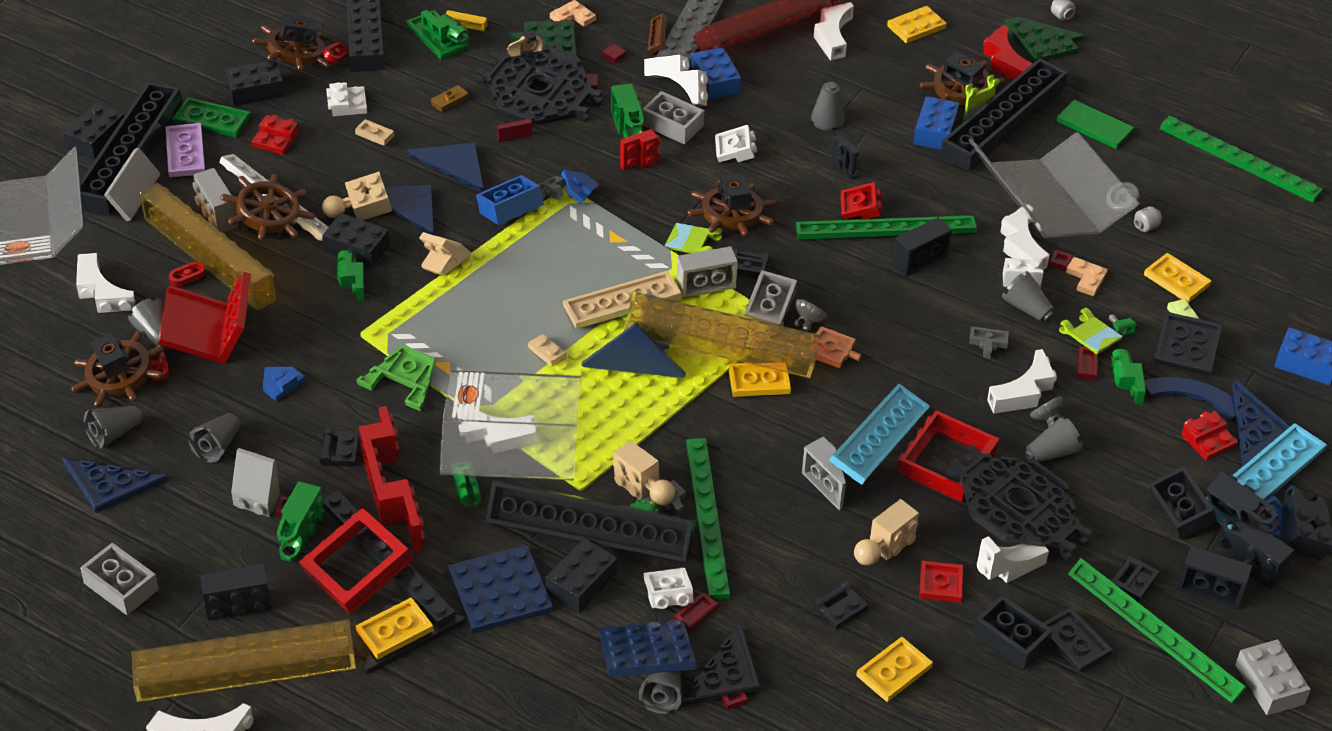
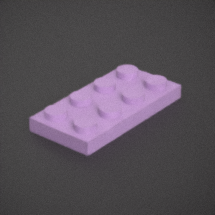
M201 123L166 126L169 178L190 176L205 171Z

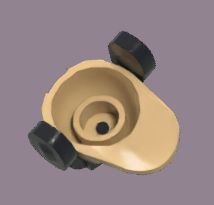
M534 31L523 32V36L518 41L511 43L507 50L511 57L530 50H534V52L542 51L543 41L540 37L536 36Z

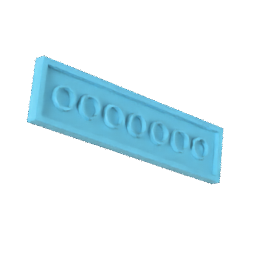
M898 384L840 446L829 461L854 480L863 484L927 412L930 406Z
M1294 423L1233 474V476L1237 478L1238 483L1243 486L1245 484L1250 486L1257 496L1266 501L1326 449L1327 444ZM1210 504L1214 509L1216 520L1219 524L1222 525L1228 518H1231ZM1229 524L1227 527L1232 530L1236 525Z

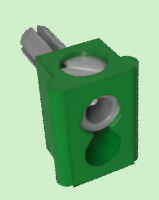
M1114 314L1109 316V320L1113 323V330L1121 336L1135 333V321L1131 318L1118 320Z

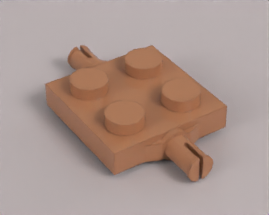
M822 326L814 335L802 332L799 338L809 342L805 356L840 368L848 358L859 361L862 356L861 353L852 351L856 339Z

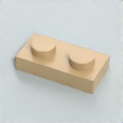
M366 119L355 129L356 135L383 146L394 137L393 130Z
M544 334L528 342V348L551 367L567 358L566 352Z

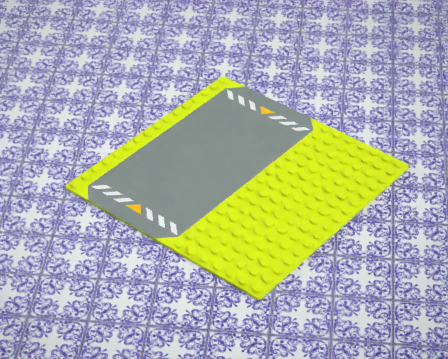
M566 186L561 188L564 194L563 197L554 199L553 196L547 198L543 201L544 205L526 213L473 251L468 259L448 273L438 276L361 332V338L387 356L402 345L434 357L436 365L430 386L452 402L455 401L459 372H463L460 388L463 386L465 372H468L466 385L469 383L470 372H474L472 386H474L475 373H479L477 389H479L481 373H484L479 413L502 420L522 419L533 416L540 443L520 447L519 449L576 489L583 491L613 466V452L629 441H633L637 445L643 442L728 372L729 364L739 363L783 326L784 321L781 326L744 316L750 299L734 289L684 297L672 301L686 308L669 349L664 351L686 373L685 377L583 367L581 364L585 359L634 323H638L643 310L576 329L563 306V300L664 271H668L676 283L677 256L679 255L588 198L580 204L567 193ZM544 334L566 352L567 358L551 367L528 348V342ZM477 399L474 402V409H476Z

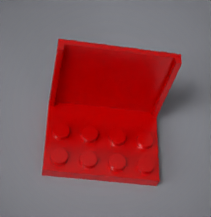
M243 272L241 278H237L234 286L235 290H231L229 293L228 303L169 285L166 292L158 344L225 364L244 329L251 273Z

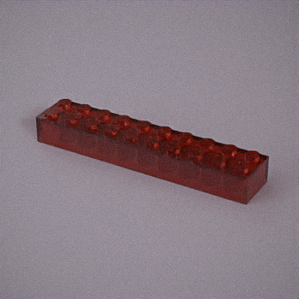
M774 0L707 25L695 34L693 38L699 51L720 47L725 49L734 42L739 44L747 37L752 39L758 36V33L762 32L765 34L771 31V28H781L787 22L791 24L798 21L800 17L805 19L811 16L813 12L818 14L821 12V9L839 5L838 3L844 0Z

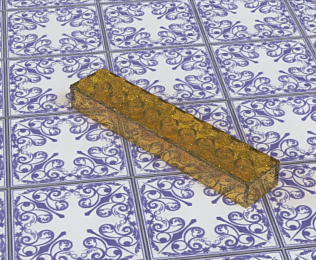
M156 183L140 192L144 219L195 261L203 263L205 269L231 290H235V282L237 278H241L243 272L251 273L247 303L257 311H260L276 301V289L273 282L274 275L271 270L263 267L258 260L253 259L247 251L239 248L223 232H219L211 223L205 221L189 205L181 202L166 187Z
M634 291L632 293L624 331L637 322L658 343L803 377H811L818 348V334Z
M349 619L131 651L133 687L137 702L356 669Z

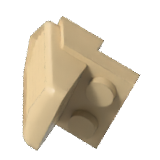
M424 232L419 238L425 243L424 246L430 250L422 263V268L435 274L444 275L471 255V252L461 243Z

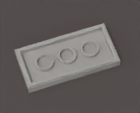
M136 148L104 196L122 217L129 221L133 218L160 176V172L140 148Z

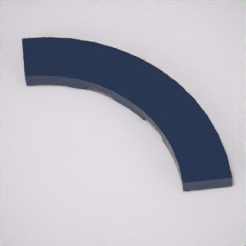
M1159 377L1144 380L1145 393L1150 399L1160 396L1184 394L1189 398L1200 401L1203 399L1210 402L1214 408L1222 412L1230 421L1237 420L1234 398L1219 388L1201 381L1180 377Z

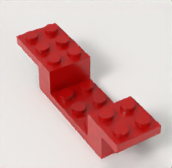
M387 406L379 407L380 423L359 426L361 452L380 523L384 527L406 522L414 553L422 551V543L425 542L424 532L421 530L424 529L422 517L417 515L420 514L418 502L413 500L415 498L413 486L409 487L407 479L386 483L385 476L382 477L380 475L383 473L381 464L396 462V453L400 451L398 442L395 441L398 439L397 429L392 427L394 425L393 415L388 413Z

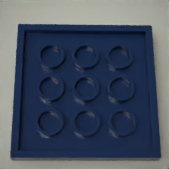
M528 545L448 565V572L472 634L553 612V605Z
M671 620L666 623L650 622L644 625L629 624L622 627L607 626L600 628V639L609 677L696 669V661L684 621Z

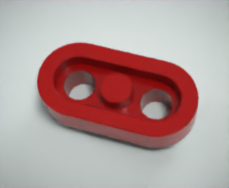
M336 42L328 46L323 55L329 63H337L347 57L349 49L343 43Z
M191 262L174 269L169 273L170 283L173 286L181 287L199 280L206 274L205 266L201 262Z
M162 352L151 358L152 370L163 372L161 379L151 378L154 381H163L170 374L165 354Z

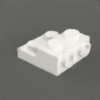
M347 83L329 84L330 88H326L328 110L332 109L333 116L367 113L364 86L347 88Z
M748 125L715 135L716 153L719 162L736 158L738 162L754 158V153L757 152L756 144L753 142L756 141L754 131H750Z
M685 568L644 573V581L648 589V598L652 608L665 609L672 605L686 606L688 603H693V587Z

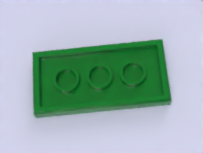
M435 10L430 11L436 18L440 16ZM421 15L406 21L407 27L440 60L470 49L468 42L459 45L449 38L441 42L422 26Z
M187 97L172 120L173 123L179 125L201 123L202 130L237 138L250 119L251 112Z
M1076 100L1070 103L1057 117L1056 121L1114 149H1117L1134 129L1133 126Z

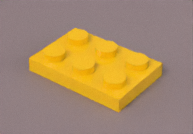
M925 6L888 20L887 26L907 44L945 29L947 23L932 9Z
M1169 253L1163 255L1145 269L1144 276L1180 299H1185L1187 303L1211 284L1210 279Z
M786 361L729 364L733 397L790 394L791 387Z
M412 597L356 625L357 633L377 659L434 631L432 623Z
M900 637L858 669L856 676L888 702L931 669L933 662L906 639Z

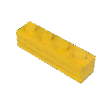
M449 10L446 12L447 15L465 28L484 32L487 27L486 17Z

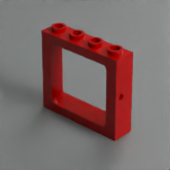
M936 410L932 416H928L923 429L920 428L918 430L915 440L909 442L906 452L901 453L897 461V464H899L898 473L963 502L965 495L961 481L957 483L916 464V460L935 434H941L967 447L973 444L981 453L991 455V458L997 453L999 438Z
M362 508L353 514L342 526L338 527L327 539L323 540L313 551L305 555L299 563L305 573L351 615L414 559L409 549ZM367 526L393 550V553L351 590L345 591L319 565L362 528Z

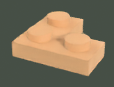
M576 0L550 12V18L553 21H570L574 19L583 27L596 21V15Z
M1073 257L1066 273L1081 278L1077 291L1094 297L1107 275L1108 269Z

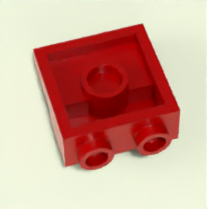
M266 115L259 124V132L251 141L252 147L284 155L299 135L298 123L293 119L284 120L277 115Z
M652 129L621 139L620 167L623 170H627L639 165L644 169L658 164V158L661 157L658 145L661 144L659 135H656Z
M875 182L841 191V211L844 220L861 216L862 219H872L880 216V211H883V205L879 199L883 197L881 189H877Z
M1206 411L1198 419L1190 418L1184 423L1182 436L1206 461L1238 445V441L1226 430L1227 423L1216 411L1212 413Z

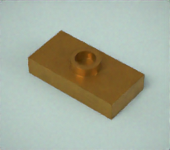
M457 85L432 98L431 104L440 112H444L469 99V93Z

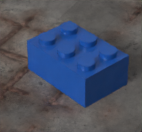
M724 47L692 53L691 70L706 72L708 78L706 84L708 100L740 93L741 77Z
M926 96L915 128L913 144L941 149L942 140L954 130L959 103Z
M522 175L476 195L480 214L497 225L505 224L513 218L521 217L522 214L534 211L544 205L540 185Z
M1289 327L1278 352L1274 367L1330 386L1332 381V341Z

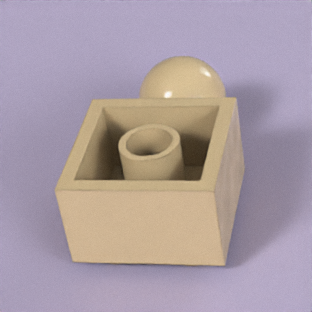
M379 172L346 182L345 185L349 197L342 199L339 196H329L322 204L324 214L333 219L337 218L340 213L343 214L345 208L353 207L356 218L360 220H366L392 211Z
M629 441L613 452L614 479L619 486H623L632 496H636L638 499L650 494L652 501L656 502L657 505L665 506L674 500L676 491L673 484L667 480H659V461L633 441Z
M900 499L873 519L870 539L861 540L855 546L854 556L856 560L862 565L869 566L875 564L879 560L880 555L886 560L890 559L893 555H898L906 545H911L916 539L915 534L918 526L919 512Z

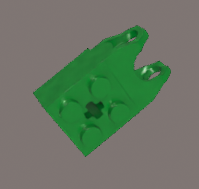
M632 83L612 86L611 113L619 135L623 134L624 138L641 133L644 124L642 103L638 101L637 90H634Z
M298 481L281 511L282 519L277 529L278 541H282L279 550L282 560L291 562L297 559L305 550L311 537L316 535L320 521L324 520L326 515L321 487ZM288 547L295 549V553L292 555L284 554Z

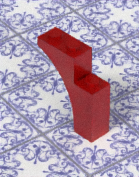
M1003 25L985 39L983 53L992 57L991 70L1014 80L1033 63L1025 60L1012 49L1007 38L1009 27Z

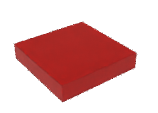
M922 561L919 598L961 603L963 565Z

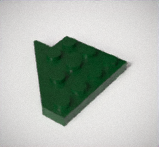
M1022 17L1006 19L1003 24L1009 27L1008 32L1033 63L1039 58L1048 61L1077 54L1079 48L1074 42L1082 41L1083 35L1080 33Z
M573 21L524 22V32L534 31L536 36L542 39L543 48L550 46L576 56ZM523 32L510 33L511 40L514 42L518 41L523 36Z

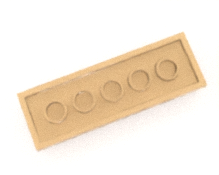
M664 271L563 300V306L575 328L578 329L643 310L650 294L670 302L682 297L669 272Z

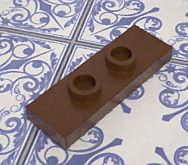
M665 13L651 19L647 50L650 54L664 48L667 15Z

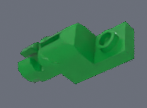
M427 10L421 12L422 26L441 42L449 38L456 44L463 45L469 40L467 35L469 33L468 29L449 15L444 14L436 18L435 15Z
M342 250L338 253V282L341 288L352 289V293L356 294L357 302H363V262L356 261L354 252Z
M1125 349L1114 350L1111 360L1117 388L1130 390L1131 396H1134L1135 404H1143L1146 390L1142 363H1133L1130 352Z
M471 461L451 464L458 499L466 507H469L468 499L470 498L473 499L475 506L478 505L482 499Z

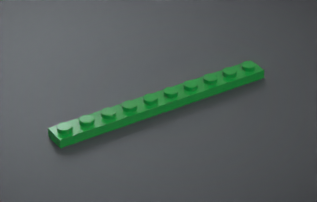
M1168 116L1160 125V130L1312 203L1322 193L1323 188L1172 116Z
M974 215L939 217L952 229V234L976 233L977 226ZM938 217L796 222L797 239L899 236Z
M706 438L686 439L708 596L713 600L729 599L730 592Z
M1082 558L1068 573L1073 579L1230 703L1234 704L1246 689L1237 679Z

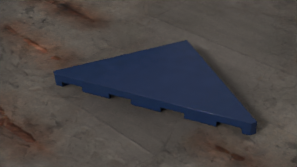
M475 143L408 149V156L415 157L430 167L434 166L440 172L448 176L452 175L458 178V181L468 186L472 185L478 188V191L483 192Z
M431 185L385 187L392 208L391 212L400 218L407 219L413 226L420 230L423 229L428 234L434 236Z
M637 322L589 356L581 364L587 368L680 378L685 377L686 374Z
M1235 380L1232 387L1243 467L1290 426L1240 382Z
M62 458L63 464L95 513L167 481L165 474L156 475L150 474L149 471L137 469L132 471L119 466L96 465L95 462L83 460L77 462L71 461L69 458Z

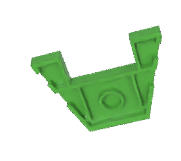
M402 345L384 358L383 363L377 367H372L367 375L364 377L360 376L356 381L359 386L373 391L384 376L413 388L406 398L405 404L421 412L435 369L436 360L432 356Z

